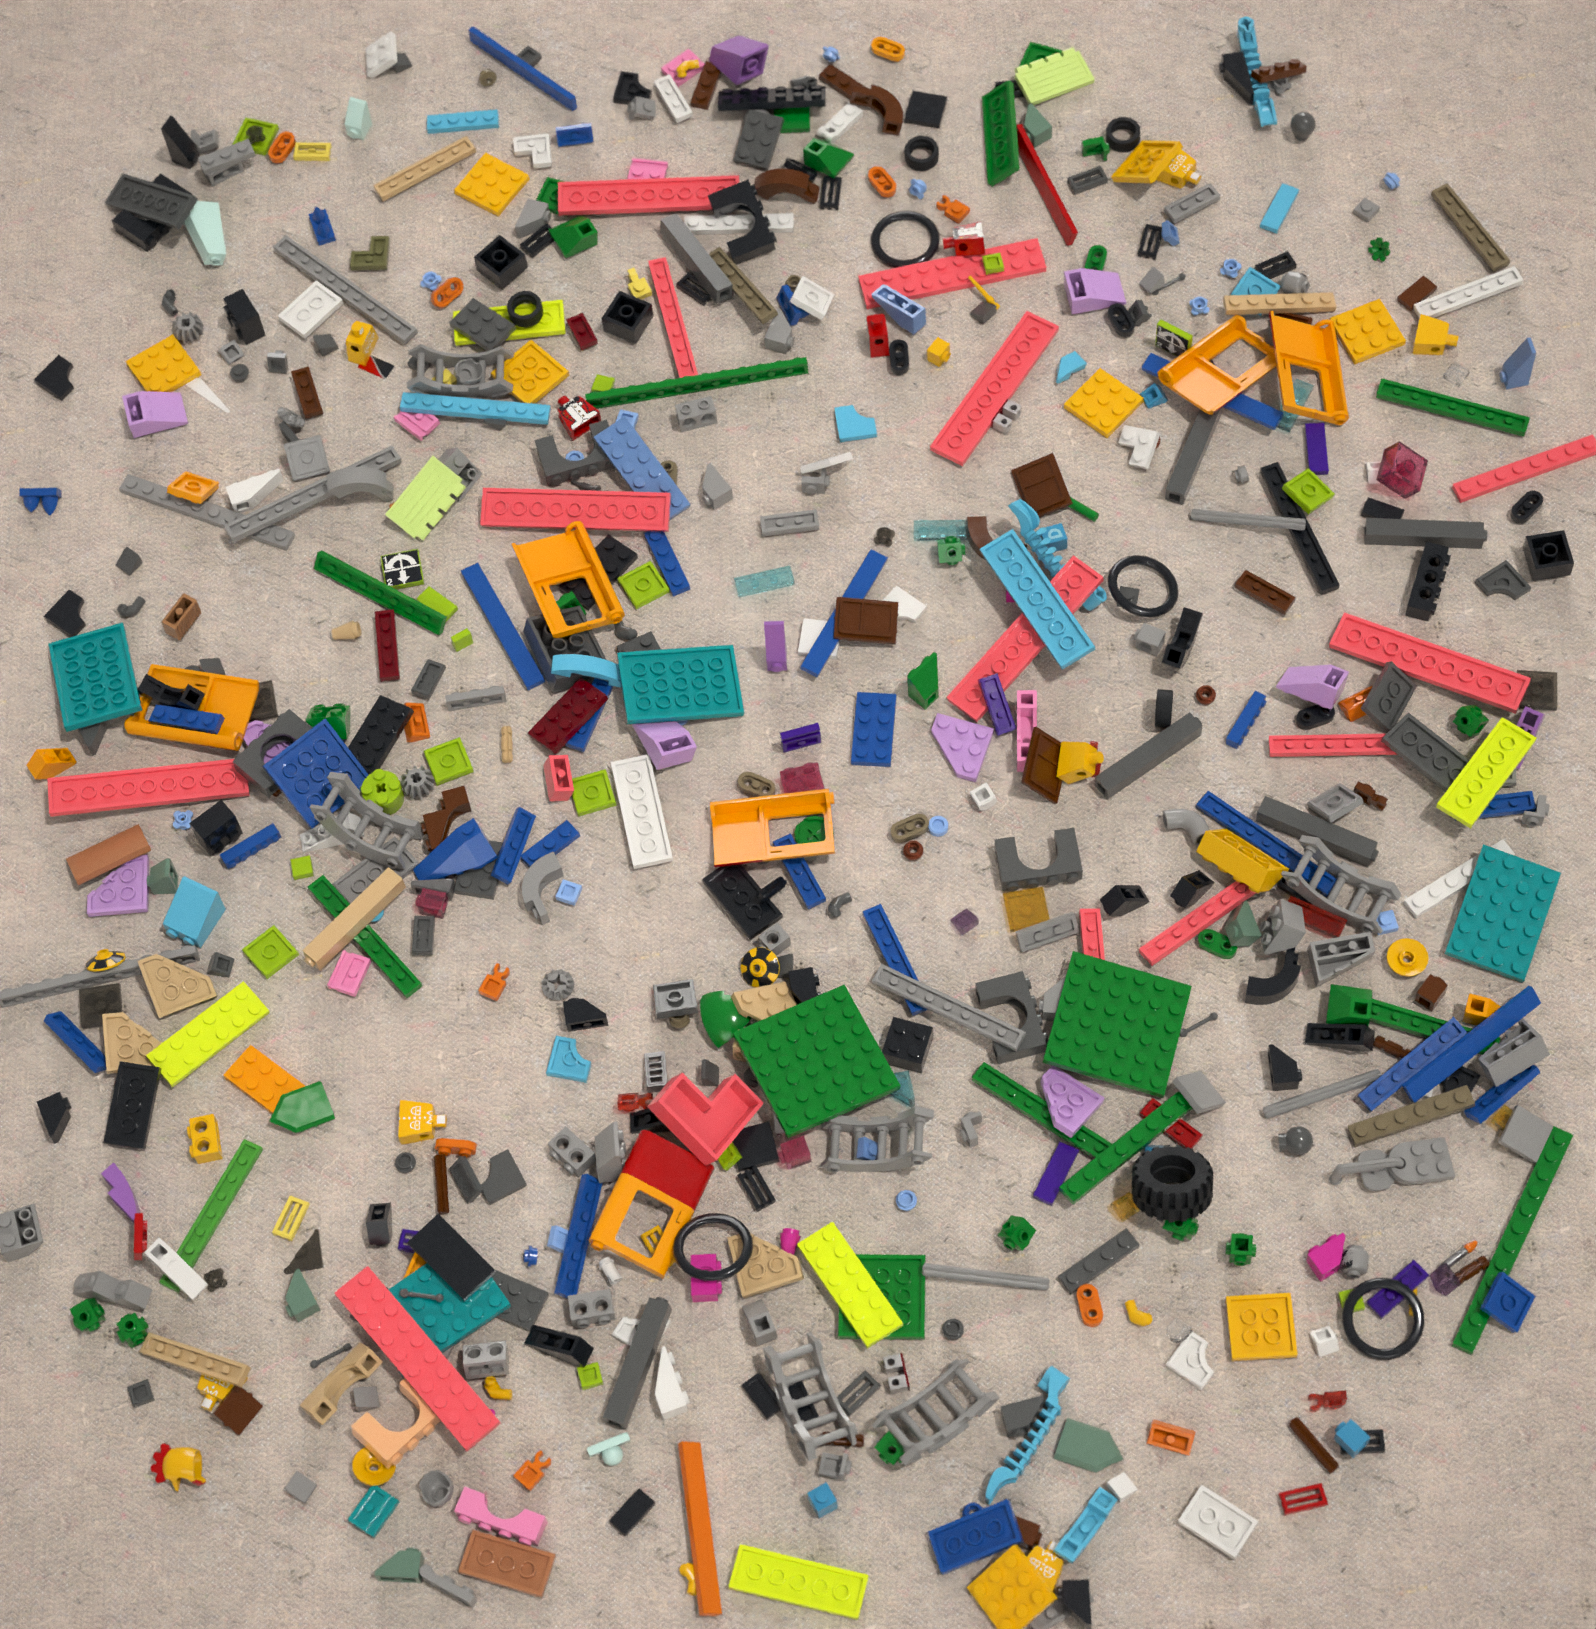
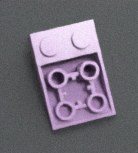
M1085 268L1064 271V287L1072 314L1109 308L1116 303L1126 305L1118 273Z
M139 391L122 396L128 424L134 438L188 424L180 392Z
M1333 665L1289 667L1276 685V688L1285 693L1296 695L1305 701L1316 703L1323 708L1332 709L1344 690L1349 671Z
M678 722L632 724L657 770L692 761L697 746L690 733Z

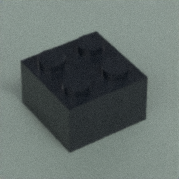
M501 235L497 236L474 256L476 270L501 290L528 268L526 255Z
M243 289L223 298L225 303L223 309L228 316L227 320L230 326H234L236 329L234 331L239 340L243 339L244 343L248 345L266 336L260 316Z
M619 291L601 318L603 330L636 344L654 317L652 304Z
M1564 530L1526 536L1523 551L1532 581L1571 575L1574 561Z
M222 800L189 823L197 841L211 857L214 854L220 853L225 846L236 841L243 834L236 816Z
M893 1017L882 1050L888 1064L922 1073L933 1040V1027Z

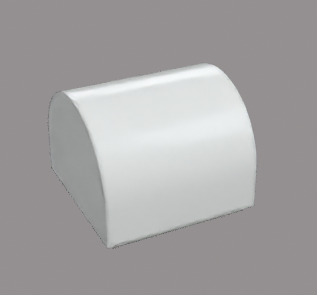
M987 782L970 791L972 798L981 811L993 807L997 802Z

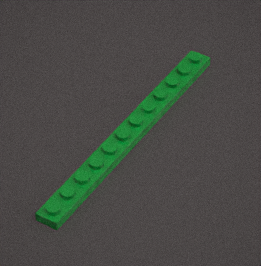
M797 357L791 360H779L773 363L757 364L755 366L739 367L737 369L721 370L695 376H684L683 378L666 379L659 382H648L646 384L630 385L617 389L612 388L599 392L594 391L585 394L588 403L596 409L809 374L807 357Z
M1553 1126L1454 1339L1453 1347L1470 1355L1473 1354L1490 1317L1480 1308L1497 1274L1504 1272L1509 1276L1573 1138V1134Z

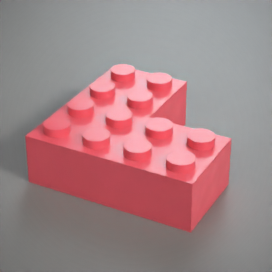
M680 1073L668 1081L647 1107L706 1166L718 1160L764 1102L736 1074L724 1079L710 1097L707 1098L683 1073Z

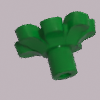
M1381 237L1370 241L1373 247L1368 248V252L1370 254L1374 253L1372 259L1376 261L1380 258V261H1385L1387 256L1390 255V243L1388 241L1384 242Z

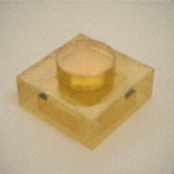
M1504 1104L1492 1118L1491 1123L1503 1131L1513 1110Z

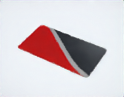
M370 355L366 366L359 364L358 368L386 379L394 365Z

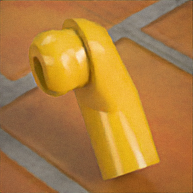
M698 59L683 61L676 68L677 76L679 78L686 77V70L699 68Z
M1129 1300L1124 1303L1132 1323L1140 1326L1152 1323V1315L1139 1311L1135 1300Z
M493 1376L485 1379L484 1388L491 1398L501 1400L512 1399V1389H501L496 1378Z
M682 1564L679 1572L689 1581L686 1593L697 1596L693 1564Z

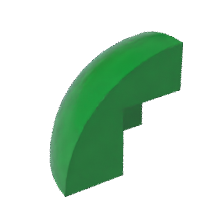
M724 991L710 992L701 997V1018L709 1037L717 1048L731 1040L733 1032L744 1028L752 1018L740 1015L732 1001L731 995L724 994Z

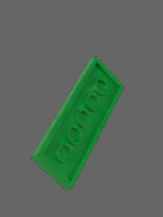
M1010 80L982 96L987 182L992 187L1020 170L1014 86Z

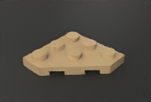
M158 954L137 961L159 1018L217 996L209 976Z
M786 981L733 992L731 996L740 1015L746 1018L750 1016L757 1021L797 1005Z
M123 1012L102 1014L107 1074L118 1073L120 1061L153 1066L146 1058V1055L163 1042L158 1041L150 1032L139 1024L137 1025Z
M750 1233L753 1239L752 1255L745 1267L736 1273L744 1299L804 1279L800 1260L797 1256L789 1254ZM739 1234L727 1238L733 1263L738 1260L742 1253L743 1244Z

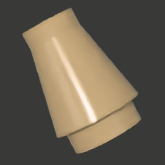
M353 620L331 630L334 640L357 639L362 635L359 622H354Z

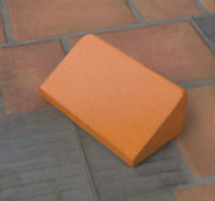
M1372 686L1338 702V706L1350 722L1367 715L1361 707L1369 695Z
M405 702L404 705L412 708L414 711L404 728L407 742L430 738L424 704Z
M1154 1419L1147 1444L1189 1456L1196 1431Z

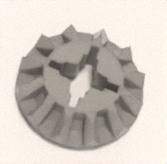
M284 407L278 409L277 414L285 423L296 428L304 426V419L297 413Z
M552 969L549 974H545L542 981L543 993L552 1000L565 999L574 989L572 976L569 972H565L562 969L556 971ZM560 978V982L563 985H559L555 990V986L552 983H556Z

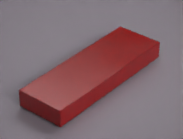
M1152 1098L1142 1109L1140 1116L1146 1118L1162 1104ZM1179 1119L1163 1132L1185 1149L1187 1147L1193 1149L1203 1136V1134L1182 1119Z

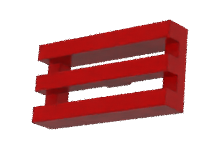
M1322 1483L1279 1493L1285 1516L1328 1506ZM1316 1490H1319L1320 1492L1318 1494H1313L1286 1501L1285 1499L1286 1497L1295 1496ZM1320 1498L1322 1499V1501H1317L1309 1504L1288 1508V1506L1308 1502Z

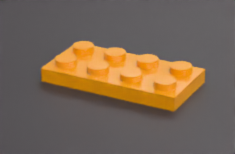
M252 1045L242 1053L223 1075L225 1079L272 1114L281 1095L305 1087L303 1083Z

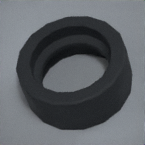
M1118 117L1108 124L1106 128V143L1109 144L1111 149L1117 152H1129L1138 146L1140 142V126L1135 120L1128 117ZM1119 129H1126L1131 131L1134 136L1128 140H1119L1113 137L1112 134Z
M916 136L905 145V161L911 169L927 171L938 163L939 148L934 139L928 136ZM918 148H927L932 151V155L925 159H917L911 153Z
M521 291L511 296L508 300L507 310L509 318L516 326L527 328L534 326L541 320L543 307L541 299L537 294L531 291ZM523 303H531L536 306L534 312L525 316L518 315L514 311L517 306Z
M1157 689L1155 727H1169L1171 725L1173 690Z

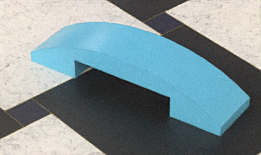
M579 654L553 655L551 674L570 677L571 673L608 680V685L621 688L618 664Z
M1099 1487L1088 1502L1085 1510L1069 1532L1063 1536L1053 1552L1073 1564L1094 1538L1117 1503L1118 1498Z

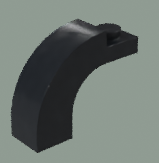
M1186 607L1183 608L1175 635L1171 643L1167 644L1161 663L1180 669L1184 667L1195 643L1203 613Z
M148 674L144 676L138 687L139 694L153 701L151 703L153 705L197 710L205 693L189 684L184 689H177L160 682Z
M1295 948L1286 950L1284 967L1276 976L1271 978L1249 976L1245 1003L1254 1005L1275 1003L1285 998L1294 989L1301 969V965H1297L1299 954L1295 953Z

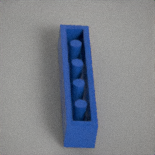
M1254 691L1226 738L1227 745L1235 749L1242 745L1244 736L1248 735L1250 726L1253 727L1255 718L1259 717L1261 708H1264L1267 703L1265 701L1266 695Z
M274 823L221 853L220 857L227 869L233 868L239 862L245 861L251 855H255L258 851L267 848L271 843L277 842L282 837Z

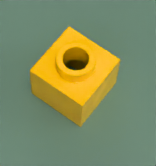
M939 337L927 349V361L938 367L943 362H947L951 356L950 344Z

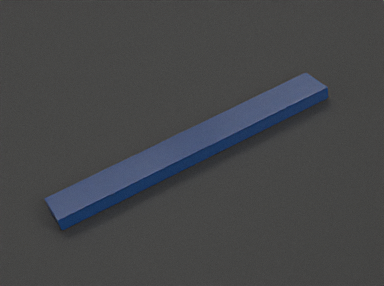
M472 26L468 29L472 43L571 111L577 109L575 95L477 28Z
M1150 353L1141 368L1142 371L1158 378V371L1171 361ZM1242 393L1223 406V408L1272 430L1276 429L1284 416V412Z
M871 549L842 597L865 599L886 564L888 557ZM835 610L800 667L801 670L817 678L840 641L833 639Z
M476 563L461 570L462 576L527 690L545 683L544 677L480 565Z
M1207 791L1196 804L1198 810L1293 872L1295 871L1303 856L1302 854L1216 795ZM1309 861L1302 874L1303 879L1310 883L1318 865ZM1325 871L1316 888L1321 890V894L1327 898L1337 879Z
M1527 986L1402 1084L1409 1099L1414 1103L1539 1006L1541 1002L1533 987Z

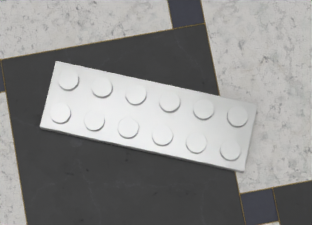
M649 755L611 762L634 869L673 861Z

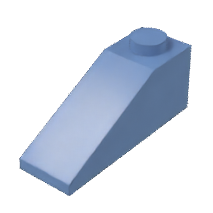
M883 284L871 294L872 298L892 319L910 333L915 334L926 325V309L887 285Z
M1531 337L1526 338L1503 363L1499 376L1500 381L1505 384L1506 390L1529 385L1536 356Z

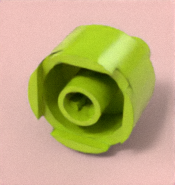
M376 769L363 781L361 792L366 801L370 799L382 807L384 813L390 815L396 813L402 807L404 793L401 783L395 774L382 769Z

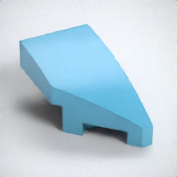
M1076 351L1060 359L1057 368V384L1068 380L1072 373L1085 369L1087 363Z

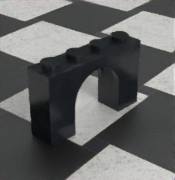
M161 173L152 181L153 183L192 195V193ZM125 209L112 220L117 233L146 252L154 247L172 228L151 220L139 219Z
M749 179L708 195L716 218L737 210L747 211L755 217V225L748 234L726 242L733 262L736 265L776 249L774 244L777 242L775 234L768 229L771 226L767 216H763L762 211H764L761 200L757 201L755 195H758L754 184H750Z

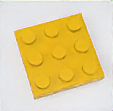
M1142 140L1112 174L1111 178L1114 182L1152 184L1157 180L1159 174L1167 168L1171 160L1178 155L1183 146L1180 141Z
M485 152L457 185L454 192L463 199L499 217L530 180L528 174Z
M1381 299L1374 300L1329 319L1334 322L1336 335L1354 364L1401 347L1406 343L1405 338Z
M173 334L125 361L145 391L173 392L201 376L200 370Z
M533 340L528 341L514 353V357L504 361V380L513 384V391L510 394L521 403L536 404L569 376V371ZM497 368L490 373L493 379H496Z
M1099 368L1064 403V409L1108 438L1144 402V398Z
M1291 1293L1226 1296L1232 1361L1297 1358Z
M1017 1544L1009 1548L967 1586V1589L997 1629H1024L1057 1599L1056 1595Z

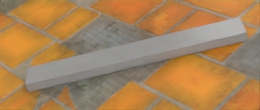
M881 964L872 979L873 984L1016 1052L1026 1036L1025 1031Z

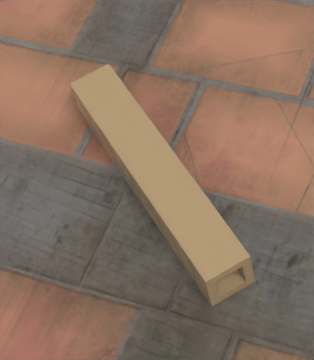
M388 867L302 950L305 955L304 961L311 968L315 966L318 970H321L406 888L403 879Z

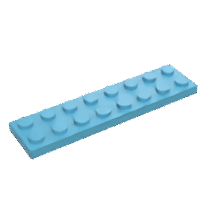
M1013 529L980 548L981 554L1062 670L1096 650L1092 641Z

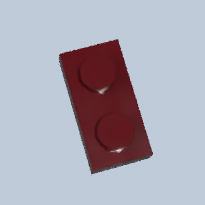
M583 312L566 319L567 325L581 351L598 344V340Z

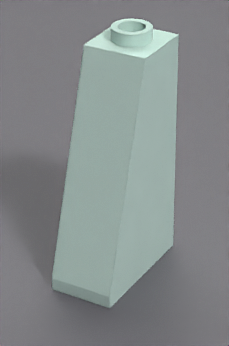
M197 201L184 224L204 264L223 265L226 249L219 202Z

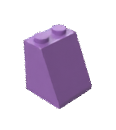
M738 35L712 46L709 61L735 85H738L763 74L769 45Z

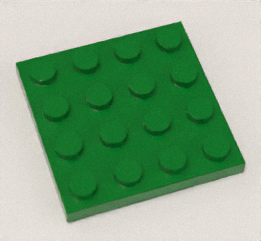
M856 1254L903 1322L901 1328L884 1339L925 1340V1276L922 1275V1267L926 1263V1255ZM839 1308L838 1338L860 1339Z

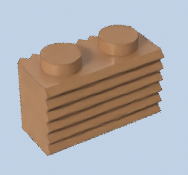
M185 593L181 595L161 621L166 634L177 640H182L181 637H184V634L191 628L190 626L197 620V617H200L199 614H202L197 600Z

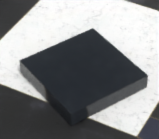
M912 91L904 122L940 128L948 97Z
M769 1121L743 1128L732 1141L742 1156L737 1162L739 1172L752 1169L755 1165L756 1167L780 1162Z

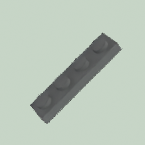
M1126 1228L1058 1276V1279L1072 1295L1080 1286L1088 1284L1139 1248L1140 1244Z

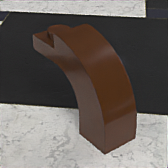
M872 84L871 89L853 86L850 104L876 110L883 120L882 132L899 136L903 122V110L897 98L886 89Z
M768 170L758 175L754 182L758 196L765 200H769L779 193H790L801 197L811 204H815L818 201L820 187L809 181V175L797 170Z
M986 516L967 517L965 530L968 542L975 553L986 560L981 554L980 548L993 541L987 529Z

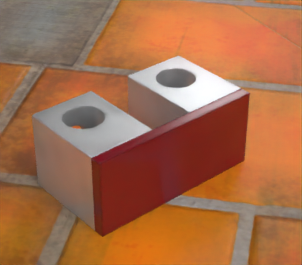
M1006 399L991 420V428L1006 435L1012 427V420L1016 421L1021 415L1022 406Z
M903 1354L883 1357L886 1374L904 1371L903 1375L888 1378L891 1394L910 1391Z

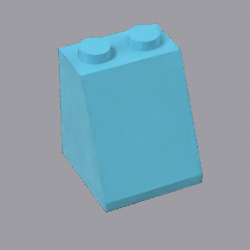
M184 876L164 919L163 926L166 934L171 938L176 939L178 937L186 945H195L201 948L226 908L217 891Z

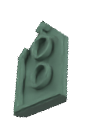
M1067 1418L1054 1459L1097 1473L1114 1463L1122 1461L1123 1457L1109 1431Z

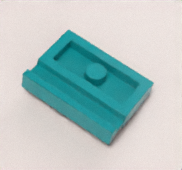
M371 1486L347 1520L372 1538H375L400 1501L380 1487Z

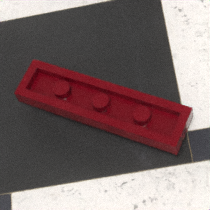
M394 609L375 611L381 682L400 680Z

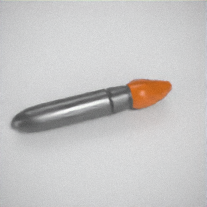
M1472 1241L1465 1244L1463 1248L1442 1262L1437 1267L1436 1273L1445 1272L1468 1253L1473 1252L1478 1242Z

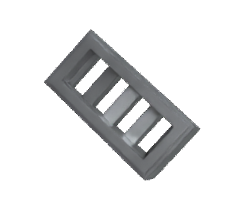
M454 879L415 880L411 882V887L414 894L452 901L455 882Z
M665 1051L644 1053L648 1093L660 1092L668 1083ZM661 1057L660 1061L649 1062L651 1058ZM653 1065H662V1067L650 1068ZM661 1071H662V1074H656V1075H651V1074H650V1073H653V1072H661ZM663 1078V1081L651 1082V1079Z

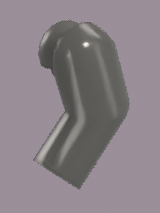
M803 76L790 80L791 88L798 85L811 87L812 85H817V79L815 77Z
M169 289L164 294L162 306L171 316H175L178 313V309L174 306L176 293L174 290Z
M138 596L130 606L120 604L117 607V611L123 617L136 615L146 601Z
M623 620L618 624H614L619 638L631 640L637 637V631L630 627H625Z
M849 892L831 900L828 913L831 914L832 918L839 917L841 915V906L852 901Z

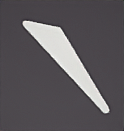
M196 378L185 384L226 413L230 412L201 378Z

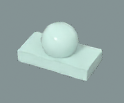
M625 1432L587 1447L590 1458L602 1453L604 1463L615 1466L623 1459V1451L619 1446L631 1441L628 1433Z

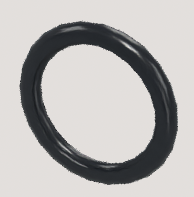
M898 211L887 215L876 224L871 235V247L875 255L882 262L894 268L929 261L935 255L940 243V235L936 225L925 215L913 211ZM899 220L917 221L928 229L931 236L930 246L923 255L914 259L900 260L892 258L882 250L880 245V236L883 229L892 222Z
M1141 555L1127 556L1117 561L1109 571L1108 587L1111 596L1118 605L1131 614L1140 617H1158L1170 611L1177 602L1179 593L1176 579L1172 572L1156 559ZM1139 564L1158 571L1169 586V595L1165 603L1156 608H1143L1129 602L1121 594L1117 586V578L1121 570L1126 566Z
M720 1213L703 1214L688 1221L679 1230L673 1244V1256L677 1265L691 1277L703 1281H718L732 1277L745 1267L753 1251V1239L748 1228L738 1219ZM712 1223L725 1224L732 1227L739 1233L743 1244L742 1253L735 1263L721 1270L706 1271L692 1266L687 1261L683 1246L685 1239L694 1229Z
M1374 1278L1359 1284L1348 1295L1342 1310V1325L1350 1343L1362 1354L1378 1360H1391L1410 1352L1420 1340L1425 1325L1423 1307L1417 1295L1405 1284L1390 1278ZM1375 1289H1390L1401 1294L1408 1301L1414 1315V1324L1409 1337L1402 1344L1390 1349H1378L1366 1344L1358 1336L1353 1324V1311L1358 1300L1367 1292Z

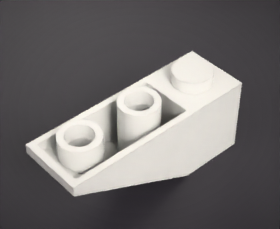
M279 468L259 476L250 477L241 482H235L226 486V490L234 511L242 513L254 509L284 480Z
M349 812L342 825L351 833H354L362 818ZM322 824L300 834L304 853L343 845Z
M160 1238L144 1252L148 1260L192 1300L208 1286Z
M665 1346L661 1350L655 1397L663 1420L688 1412L686 1404L690 1403L686 1391L682 1392L679 1385L683 1382L679 1371L674 1372L672 1365L676 1363L672 1352L667 1353Z

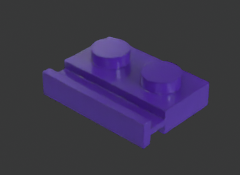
M818 723L780 733L783 753L822 743Z

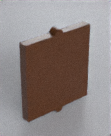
M234 1386L212 1413L223 1422V1426H228L239 1436L263 1405L253 1397L251 1392Z

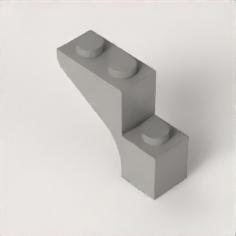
M101 1271L80 1274L74 1282L73 1294L83 1298H95L96 1300L114 1302L133 1310H142L146 1308L152 1289L132 1279L120 1281Z

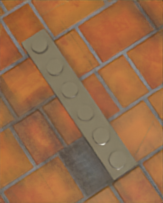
M1448 183L1432 190V197L1493 272L1510 264V259Z
M720 247L709 253L733 284V292L762 324L778 315L777 310Z
M1465 1085L1348 1125V1130L1355 1147L1475 1107V1102L1468 1086Z

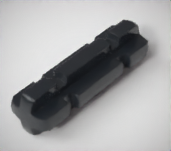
M781 876L758 891L757 898L760 901H766L783 889L787 881Z

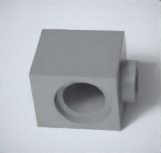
M1144 623L1141 630L1137 629L1134 636L1136 649L1158 656L1165 641L1166 631Z
M778 922L758 936V947L767 948L776 956L791 945L790 936ZM771 940H777V941H778V942L775 943V944H770V943H768V942L771 941Z

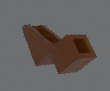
M465 786L442 791L443 799L440 800L442 810L423 815L424 822L421 823L424 835L428 834L429 839L425 840L428 852L433 851L448 837L451 824L457 817L471 812Z

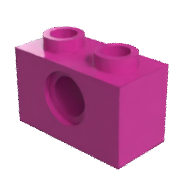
M716 1254L691 1255V1265L698 1269L706 1271L722 1269L721 1261L717 1260ZM691 1277V1297L693 1302L718 1301V1294H722V1281H703Z

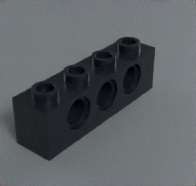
M1426 541L1405 616L1429 621L1430 614H1435L1437 604L1434 603L1435 598L1439 599L1442 588L1438 586L1440 582H1444L1446 571H1443L1444 566L1448 567L1451 555H1447L1449 547Z

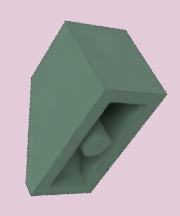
M1032 103L1029 104L1024 129L1035 148L1052 138V126Z
M170 858L164 859L150 869V875L147 876V886L150 887L154 895L176 894L179 876Z
M1248 901L1242 902L1232 911L1224 928L1231 946H1251L1262 936Z
M298 1268L294 1272L285 1297L288 1303L285 1308L290 1318L295 1316L296 1320L300 1322L321 1309Z
M406 1548V1551L399 1550L375 1571L374 1576L377 1581L422 1583L420 1568L424 1565V1556L416 1548Z

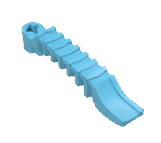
M1242 17L1238 20L1237 37L1240 44V52H1244L1254 91V109L1258 114L1261 127L1271 124L1277 125L1273 99L1270 98V89H1268L1267 83H1260L1251 77V71L1262 65L1261 61H1259L1260 55L1257 53L1258 46L1254 20L1250 17Z
M1021 499L1009 504L1008 507L1019 520L1020 534L1025 538V543L1030 545L1032 552L1037 554L1038 560L1044 563L1045 569H1048L1051 577H1054L1065 564L1061 565L1059 563L1063 559L1061 555L1054 557L1055 547L1048 549L1046 546L1051 539L1044 538L1041 540L1040 536L1047 529L1043 527L1036 532L1034 531L1040 523L1038 514ZM1098 586L1082 605L1087 610H1093L1107 599L1106 592Z
M1053 1366L1049 1367L1037 1387L1048 1394L1045 1406L1048 1409L1047 1411L1042 1409L1039 1413V1416L1045 1422L1042 1423L1037 1419L1033 1426L1039 1432L1036 1433L1031 1429L1027 1434L1033 1440L1032 1443L1026 1439L1021 1443V1446L1027 1450L1026 1453L1018 1448L1013 1452V1455L1021 1460L1019 1463L1009 1456H1006L1003 1462L1014 1471L1007 1467H999L993 1472L985 1496V1502L989 1505L1003 1486L1016 1483L1019 1476L1024 1474L1025 1467L1030 1464L1032 1456H1035L1038 1446L1042 1445L1045 1435L1049 1434L1051 1425L1055 1424L1056 1417L1061 1414L1062 1407L1058 1404V1397L1069 1383L1070 1378Z

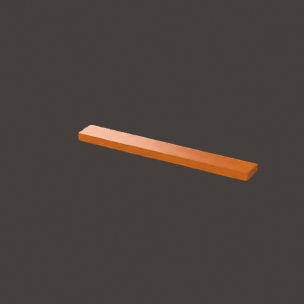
M681 1441L678 1443L699 1616H720L722 1608L701 1442Z

